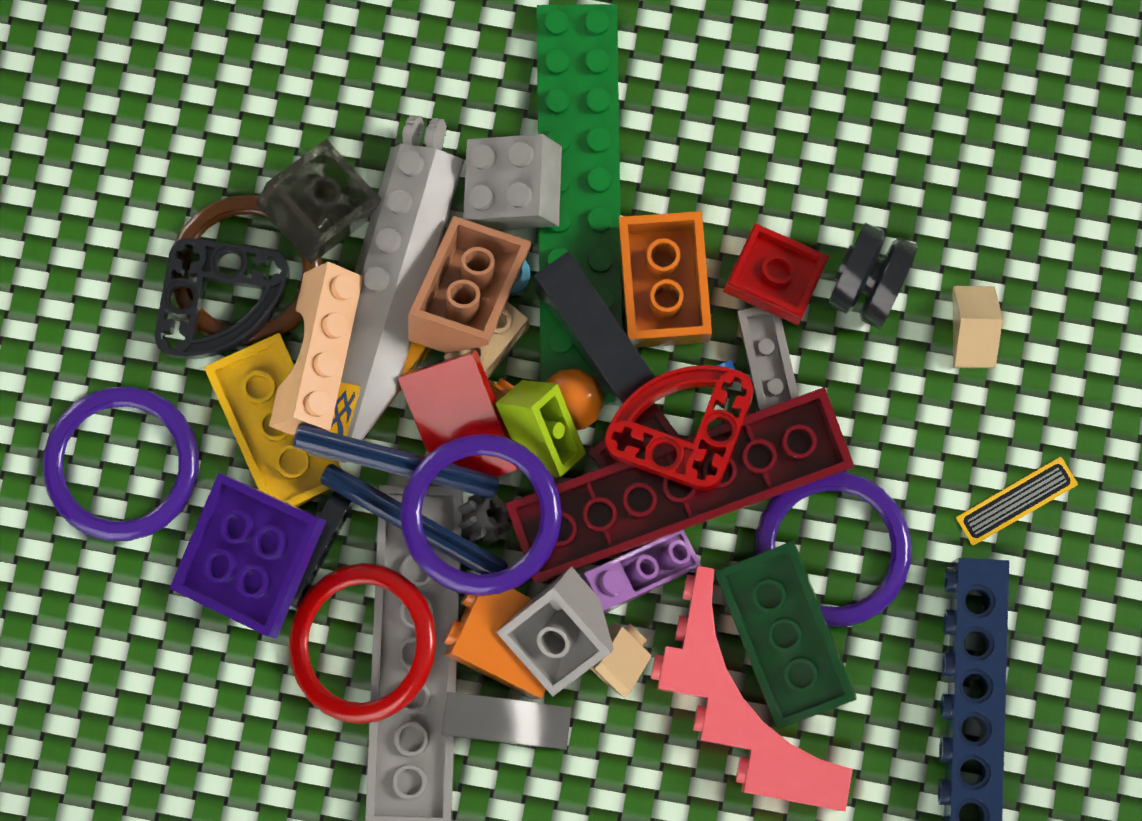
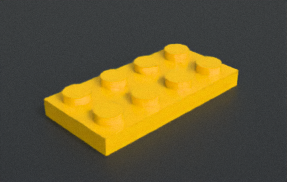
M277 333L204 366V369L258 490L298 507L331 492V489L321 484V475L329 464H334L339 468L341 466L337 461L309 456L308 451L293 446L294 435L269 426L277 389L288 377L295 365L281 334Z

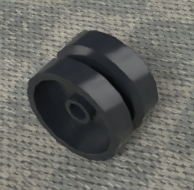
M865 222L854 246H849L834 279L837 283L827 306L847 314L853 310L862 292L867 297L860 311L861 321L881 329L910 270L918 250V245L899 237L892 242L884 259L880 258L878 255L885 241L884 230Z

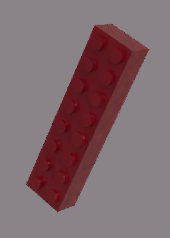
M825 387L747 415L721 483L712 490H697L623 462H617L557 484L556 487L560 494L562 511L559 538L550 558L538 573L532 577L534 584L560 576L571 566L574 570L855 467ZM727 422L708 429L707 433L714 441L721 442L730 437L732 428ZM697 434L683 438L682 440L694 443ZM701 444L699 449H707V456L702 465L695 464L693 468L698 471V479L705 480L707 475L715 476L717 473L712 470V459L715 452L721 457L724 456L725 452L713 451L704 444ZM664 445L653 451L652 459L659 466H670L677 459V452L672 446ZM645 453L640 454L638 458L644 460ZM536 492L505 503L524 555L532 546L539 530L541 514Z

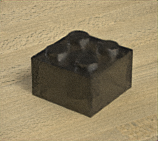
M325 139L266 182L256 204L303 257L312 264L369 221L382 199L335 147Z

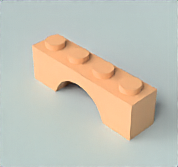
M326 262L303 274L295 310L304 319L303 343L293 369L277 389L270 427L291 435L295 434L298 425L330 431L363 276L330 262Z

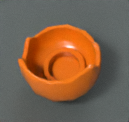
M578 368L561 369L547 379L546 383L558 384L576 430L586 429L598 420L605 405L606 397L603 395L596 377Z

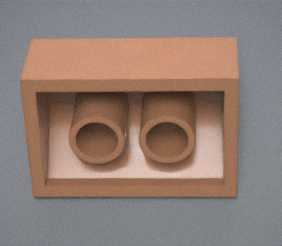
M453 216L408 315V341L444 353L488 345L530 250L531 241Z

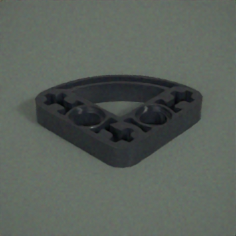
M183 238L177 241L171 247L155 329L157 347L166 356L171 358L202 359L226 353L250 340L273 317L285 295L290 278V267L285 257L274 250L194 238ZM193 248L194 253L200 259L198 262H191L189 275L191 278H197V281L194 283L185 278L174 279L175 274L184 277L185 264L179 257L180 255H187L189 249ZM226 254H236L241 259L240 269L232 275L223 274L219 270V261ZM249 256L254 257L252 262L255 266L268 267L269 262L274 260L277 268L281 270L280 274L275 273L271 280H266V276L262 271L251 270L252 278H246L250 269ZM206 281L264 290L256 305L239 322L220 333L196 339ZM183 287L190 289L193 292L192 303L184 309L173 307L171 303L173 292ZM168 314L179 318L190 317L189 323L180 320L179 333L185 337V341L177 342L175 349H171V344L164 340L166 335L174 333L176 323L173 319H167Z

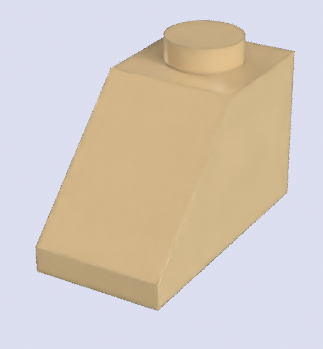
M613 622L608 627L614 649L608 656L590 669L609 688L623 698H626L631 693L652 655L643 647L647 640L631 624L623 628L621 625Z

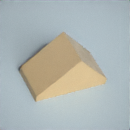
M953 286V368L994 369L996 367L1003 317L995 286Z

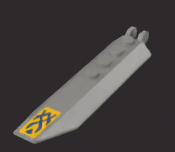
M409 115L402 132L403 144L400 143L391 148L354 273L363 276V281L329 432L363 440L397 392L399 385L398 377L402 375L411 341H408V315L439 248L464 163L462 158L441 151L447 131L444 119L432 118L425 133L426 147L420 146L424 129L422 116ZM308 451L309 456L333 460L342 463L347 462L344 460Z

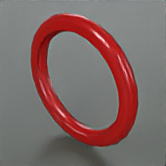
M369 563L343 566L319 580L310 588L298 605L291 623L288 646L290 665L297 684L309 702L325 715L341 722L356 724L378 722L400 712L414 700L426 683L434 662L436 647L434 619L426 599L415 584L398 571L383 565ZM368 584L377 585L389 590L402 601L408 609L415 626L416 648L410 670L399 686L388 695L375 701L359 703L346 701L334 696L323 687L314 674L310 663L308 641L315 615L327 599L348 586Z

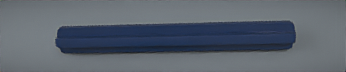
M298 425L293 438V446L295 448L409 478L424 458V456L306 425ZM449 464L437 474L431 483L489 498L496 495L499 478L489 473Z
M329 464L325 468L320 478L322 485L402 530L400 518L401 502L334 464ZM421 514L423 531L431 547L479 574L496 573L508 568V564L504 560Z

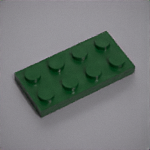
M794 540L714 572L777 730L857 699Z

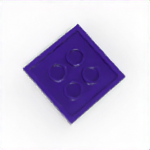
M218 473L169 589L267 637L277 639L326 520L228 475Z

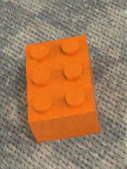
M702 211L619 217L618 232L626 335L634 347L709 343L712 328Z

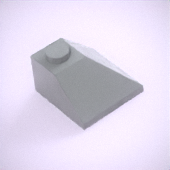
M572 566L543 588L496 632L552 696L556 695L608 656L614 649L600 598Z

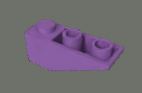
M683 530L580 575V577L600 598L605 614L695 570L701 564Z

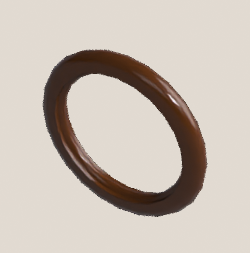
M257 195L230 196L212 202L192 216L182 227L174 242L175 244L183 238L199 239L208 228L220 220L235 215L251 214L265 217L278 223L291 235L297 244L302 258L300 287L303 274L322 265V254L316 236L306 221L289 206L272 198ZM193 248L189 249L187 255H180L179 257L185 264L184 277L175 274L174 279L185 278L189 280L188 266ZM183 287L173 292L172 297L176 307L184 309L192 303L193 292L190 289ZM300 287L293 301L281 314L271 319L255 336L240 346H251L277 333L283 336L297 327L303 320V316L295 311ZM201 307L197 331L206 337L212 336L233 326L212 317ZM190 317L184 318L189 323Z

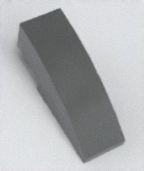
M446 692L441 735L567 750L571 707Z

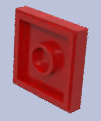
M754 223L723 292L799 325L829 256Z

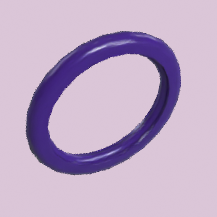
M133 386L105 388L94 391L74 402L55 423L49 433L43 452V478L47 494L56 511L72 527L90 537L105 541H132L150 536L166 527L183 511L193 494L199 474V451L194 432L185 416L165 398L152 391ZM112 407H133L144 410L158 418L168 428L178 452V473L174 486L167 498L153 511L128 521H111L96 517L84 510L71 495L63 473L64 453L75 429L86 418L101 410Z
M489 434L461 436L445 442L423 458L412 472L404 489L400 518L402 535L408 551L426 575L439 585L457 593L484 596L501 594L516 588L538 573L550 558L559 538L562 511L560 494L553 476L539 457L524 445L508 438ZM487 455L512 463L527 476L538 496L541 517L536 538L530 549L519 561L509 568L496 573L479 575L462 572L453 568L436 555L428 544L423 531L421 512L427 489L441 470L452 462L468 456Z
M846 471L773 497L761 514L755 533L754 555L775 548V539L779 525L787 512L797 502L812 494L825 491L845 492L855 495L870 504L881 516L888 529L891 542L890 563L887 573L879 586L864 599L841 607L820 605L828 626L837 628L863 623L880 614L895 600L906 582L911 565L912 541L907 521L897 503L880 486L865 477Z

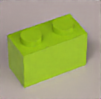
M521 380L496 402L510 439L524 445L539 457L552 476L561 477L586 454L557 383Z

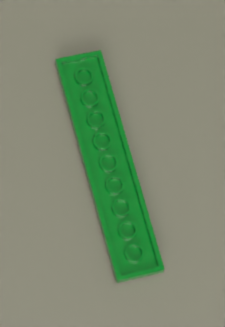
M617 4L537 5L538 134H544L562 146L559 227L539 228V271L569 251L622 328L621 259L618 232L620 217ZM539 298L540 382H546L549 377L561 369L578 368L597 378L603 395L606 397L605 405H618Z

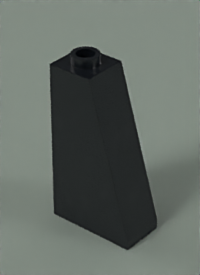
M569 251L534 275L535 293L619 407L637 389L656 378Z

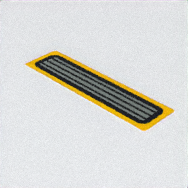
M1059 457L957 516L956 519L970 543L976 545L1074 488L1078 483L1063 458Z

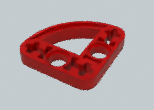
M690 366L664 373L637 389L616 412L605 436L607 451L612 458L697 490H712L721 483L750 408L754 389L752 381L741 371L720 366ZM734 382H739L741 384V391L746 394L744 397L737 396L733 403L732 412L740 413L737 418L728 411L714 410L716 405L723 409L725 408L727 391L723 390L724 386L732 387ZM714 387L694 443L634 423L648 407L669 394L689 388ZM715 420H724L730 424L732 434L725 441H714L707 433L710 423ZM625 431L631 432L632 441L643 446L644 438H651L646 446L645 459L638 458L641 454L640 449L633 446H627L624 451H619L617 441L613 440L614 437H622ZM701 444H704L713 451L725 452L723 457L715 452L712 459V470L717 473L715 476L707 475L705 480L698 479V471L693 468L695 464L702 465L707 456V449H699ZM659 445H670L676 450L677 459L670 466H659L653 461V451Z

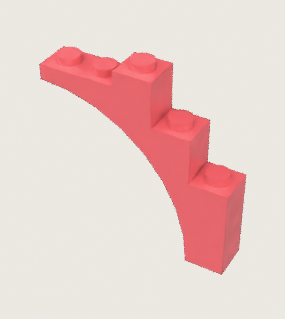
M697 566L695 575L687 574L682 599L690 600L687 617L679 616L675 641H681L682 647L679 649L666 646L663 655L655 654L651 679L658 680L657 690L706 699L705 706L697 705L693 730L700 732L699 741L748 750L747 758H739L736 772V782L742 783L741 792L846 812L853 769L821 760L790 744L765 724L742 697L725 666L715 634L712 608L714 569Z

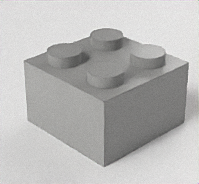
M544 134L468 139L463 219L495 230L559 227L562 146Z

